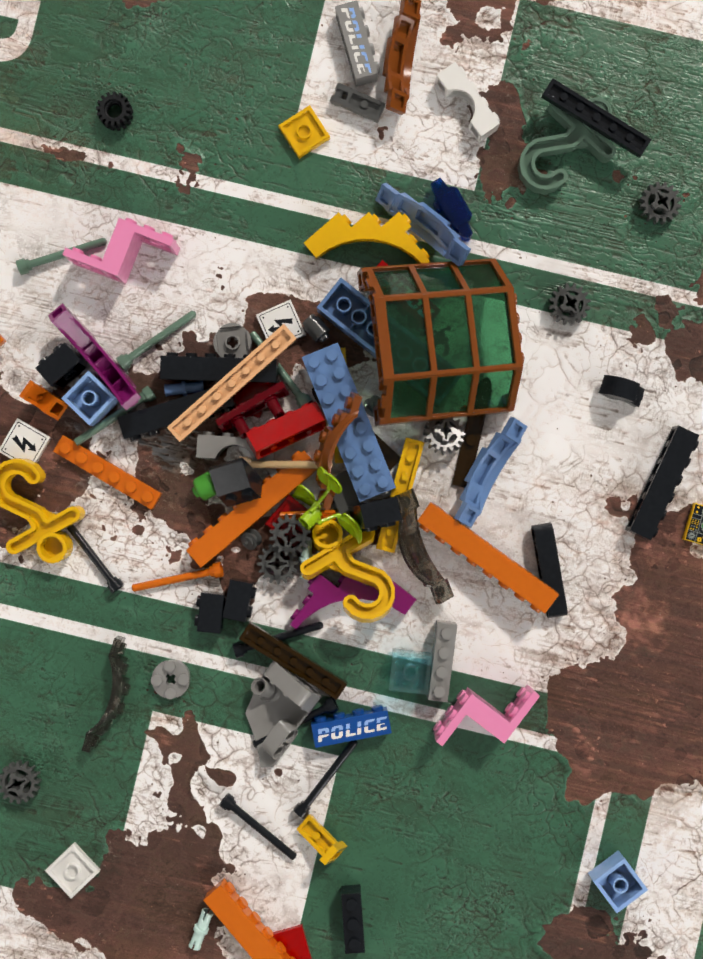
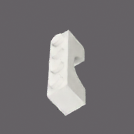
M454 62L437 74L435 83L446 98L460 97L471 106L473 117L468 129L478 143L498 130L500 125L498 115L495 112L492 113L488 107L487 100L478 94L476 85L468 80L463 67L458 66Z

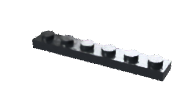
M553 78L542 94L541 98L638 158L642 156L652 140Z

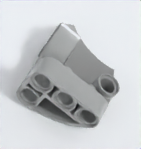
M272 661L263 673L264 675L253 680L251 684L253 696L245 712L255 741L267 736L263 743L257 746L260 767H274L296 738L298 727L322 697L299 676L277 662Z

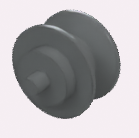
M375 395L365 400L364 409L369 416L374 417L373 407L377 405V400L380 399L379 396Z
M250 528L241 535V542L244 547L253 550L261 544L262 537L257 530Z

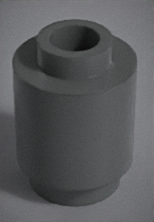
M314 314L310 315L302 323L304 330L316 343L319 341L322 343L330 336L328 334L330 329Z

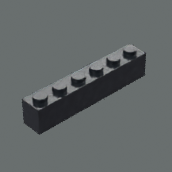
M166 352V356H161L160 379L220 381L249 354H244L243 358H235L236 354H224V357H216V354L205 353V357H197V353H186V356H178V353ZM274 359L250 382L278 383L279 360Z
M209 389L117 417L123 438L130 440V442H136L142 439L141 436L147 434L149 437L160 434V430L164 429L169 431L167 427ZM234 396L208 419L215 417L214 414L222 412L223 414L233 410L232 408L236 407Z
M679 425L672 427L625 528L626 531L645 540L655 538L659 530L657 526L660 520L662 521L666 516L667 510L665 509L675 496V493H673L675 487L683 479L681 474L684 468L686 469L690 464L691 458L689 457L699 444V441H697L699 438L698 434Z

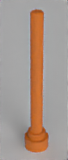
M217 562L207 569L133 584L132 590L136 592L207 576L215 578L224 577L223 566L221 562Z

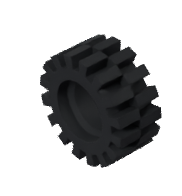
M112 91L113 95L107 92V97L102 95V101L98 100L99 106H96L97 115L106 128H110L113 131L115 128L117 131H121L120 127H123V129L127 128L126 124H131L130 119L133 120L132 113H134L128 99L122 93L117 95L115 91ZM119 105L122 108V113L116 118L110 117L108 115L109 108Z

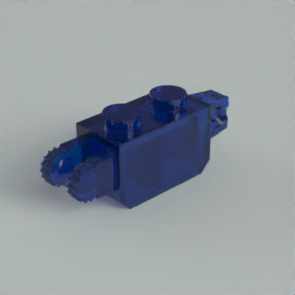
M438 178L430 184L435 196L433 207L438 214L441 213L442 217L451 223L450 228L461 236L460 240L467 242L471 239L473 233L469 225L472 213L457 187H448L441 178Z

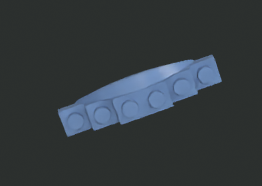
M388 183L381 185L375 201L382 205L385 211L392 216L398 212L402 215L405 213L411 220V231L457 266L464 264L471 248L459 240L461 236L450 228V222L424 202L418 203L405 192L399 193Z
M510 416L503 431L495 433L488 448L482 447L464 479L468 484L459 498L463 502L454 518L472 528L475 520L482 513L493 484L512 453L520 444L521 438L527 429V426L516 418Z

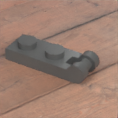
M337 83L336 92L330 99L331 104L340 106L378 123L386 103L346 85ZM342 95H347L346 100L341 98Z

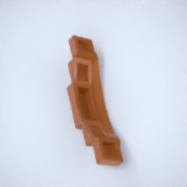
M401 0L399 15L394 18L392 36L387 39L382 76L386 77L384 92L388 94L386 109L399 115L406 113L407 101L410 95L412 64L421 18V0Z
M350 392V396L346 397L344 404L346 410L338 409L337 414H334L331 424L333 427L325 426L324 431L320 432V446L318 450H315L313 460L318 468L321 466L330 474L337 443L348 425L358 416L362 396L358 393ZM316 474L317 484L321 489H323L319 492V500V498L326 491L327 486L319 480L318 475ZM330 490L320 503L323 509L330 510L335 496L334 491Z

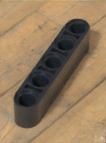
M552 523L532 525L531 532L539 579L559 593V596L546 612L547 618L565 616L568 614Z

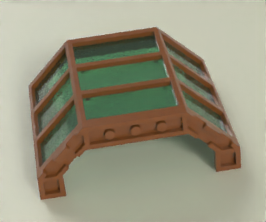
M496 258L465 260L462 266H457L454 262L450 261L364 267L359 269L357 272L359 292L369 291L370 293L368 300L371 309L379 391H382L381 398L377 400V405L373 407L375 426L492 415L514 411L524 363V354L521 352L522 335L518 327L520 317L516 311L517 295L514 293V287Z

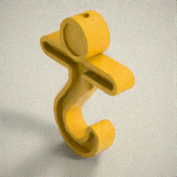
M15 458L2 462L0 464V507L26 519L31 526L27 531L10 539L6 543V550L10 554H17L37 544L38 556L43 561L56 563L65 560L73 551V542L70 536L62 530L82 520L85 516L84 508L76 505L58 514H54L46 510L45 507L15 494L12 490L11 482L17 474L23 476L30 484H38L45 480V471L39 464L30 459Z
M332 519L323 522L320 526L315 524L312 530V541L319 553L301 563V576L306 580H310L331 569L345 577L374 587L379 594L376 601L370 604L363 603L356 596L347 595L343 600V609L352 619L361 623H373L383 619L390 612L395 600V587L392 579L384 570L353 558V554L374 542L375 530L362 532V542L358 545L357 540L351 534L343 538L341 526Z

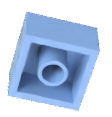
M89 370L61 398L90 426L98 424L119 403L110 388Z
M619 850L588 872L592 881L616 913L648 891Z

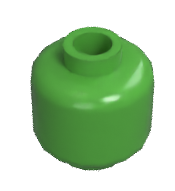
M209 472L193 480L194 487H192V491L197 498L200 497L203 500H208L217 495Z

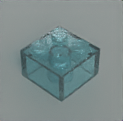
M392 648L388 682L389 691L428 695L432 662L431 653Z

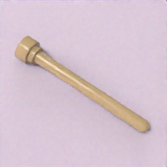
M243 457L252 468L318 469L315 461H262Z

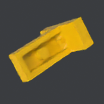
M309 814L296 829L322 856L319 860L324 865L335 861L347 847L343 841L338 842L312 814Z

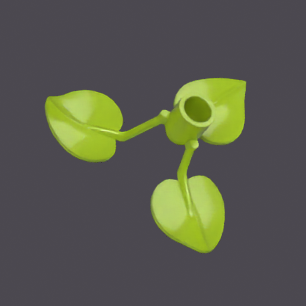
M320 466L317 469V475L319 480L327 486V489L319 500L316 501L313 493L305 486L299 484L296 487L292 497L311 506L298 520L304 528L310 530L316 523L320 526L323 522L337 518L340 525L357 540L359 545L362 542V531L358 523L346 513H336L321 519L320 503L330 490L340 494L342 486L333 475Z

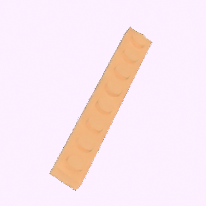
M283 324L167 427L168 430L179 442H182L293 344L297 338Z

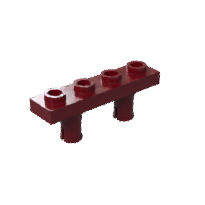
M282 381L274 383L264 392L255 394L252 399L238 404L236 408L229 412L221 414L215 421L224 433L235 427L240 437L245 439L246 432L250 430L245 420L267 407L275 419L283 416L285 412L278 401L290 395Z

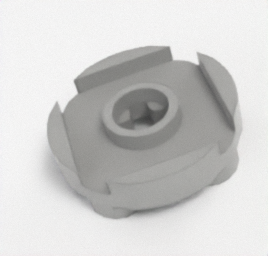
M228 323L223 325L215 334L213 345L220 357H224V354H236L235 358H243L244 354L250 353L252 338L250 333L241 325ZM231 338H234L235 341H238V344H236L234 348H232L231 345H228V342L231 341Z
M175 659L165 660L154 669L151 684L157 694L167 699H173L181 696L190 685V671L182 661ZM175 675L176 677L174 678V680L176 682L168 683V678L166 676Z

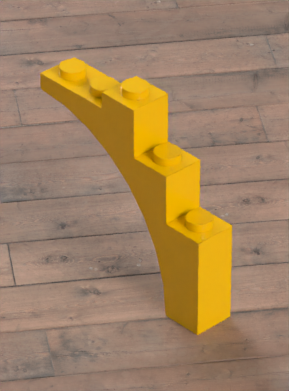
M338 212L304 242V245L316 259L345 244L377 242L400 249L411 256L418 264L430 263L428 259L430 255L424 248L420 250L416 245L418 243L417 239L411 233L407 234L411 229V220L405 213L402 215L400 212L395 214L382 227L379 225L382 222L375 214L371 215L368 212L351 227L350 224L352 222L345 214L341 216Z

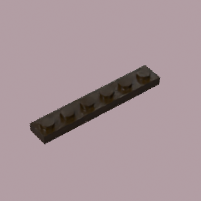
M252 622L248 623L239 637L241 641L336 700L347 685V682Z

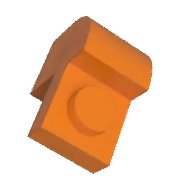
M31 380L19 395L22 399L35 405L45 414L56 420L60 419L69 406L57 395Z

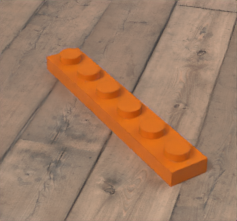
M62 435L53 450L56 454L151 510L154 509L162 495L158 490L82 445H76L72 439L65 435Z

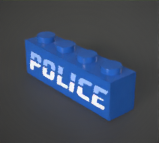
M375 705L370 710L365 711L363 708L355 709L349 714L338 712L333 714V717L328 718L326 716H318L314 718L315 720L311 721L315 748L392 733L387 706L383 707V705Z

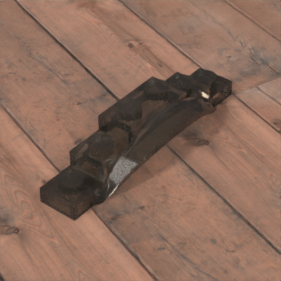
M408 489L395 495L397 496L402 520H399L398 526L399 547L404 561L411 572L423 583L424 587L430 588L435 603L442 604L454 597L448 578L444 579L426 551L417 521V508L420 505L414 489Z
M117 636L113 640L108 656L112 668L110 700L100 721L86 732L82 747L84 752L89 753L92 749L97 748L100 736H103L111 729L113 723L111 718L116 719L124 712L126 705L123 703L124 697L128 696L131 685H129L130 678L123 677V675H126L129 664H126L128 658L121 656V654L125 653L127 643H125L126 637Z

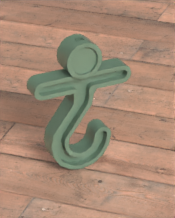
M600 97L589 99L592 103L612 114L611 105L607 100ZM551 103L548 106V112L566 129V133L534 139L526 145L521 153L517 167L519 178L524 186L534 193L540 194L552 193L561 188L568 179V174L564 169H557L547 175L542 174L536 169V159L586 148L600 162L608 163L616 153L615 146L606 137Z

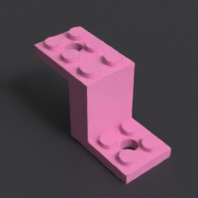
M119 218L103 260L93 254L89 257L84 254V251L75 247L72 250L65 248L63 256L74 265L126 284L142 242L177 256L180 247L169 233L162 232L160 234L148 225L142 227L130 218L125 220Z
M526 685L525 688L521 687L516 694V700L513 703L510 702L505 708L506 713L502 714L470 688L462 689L456 697V703L450 705L445 711L446 716L442 721L439 720L433 728L435 740L443 746L467 715L505 744L540 695L529 685Z

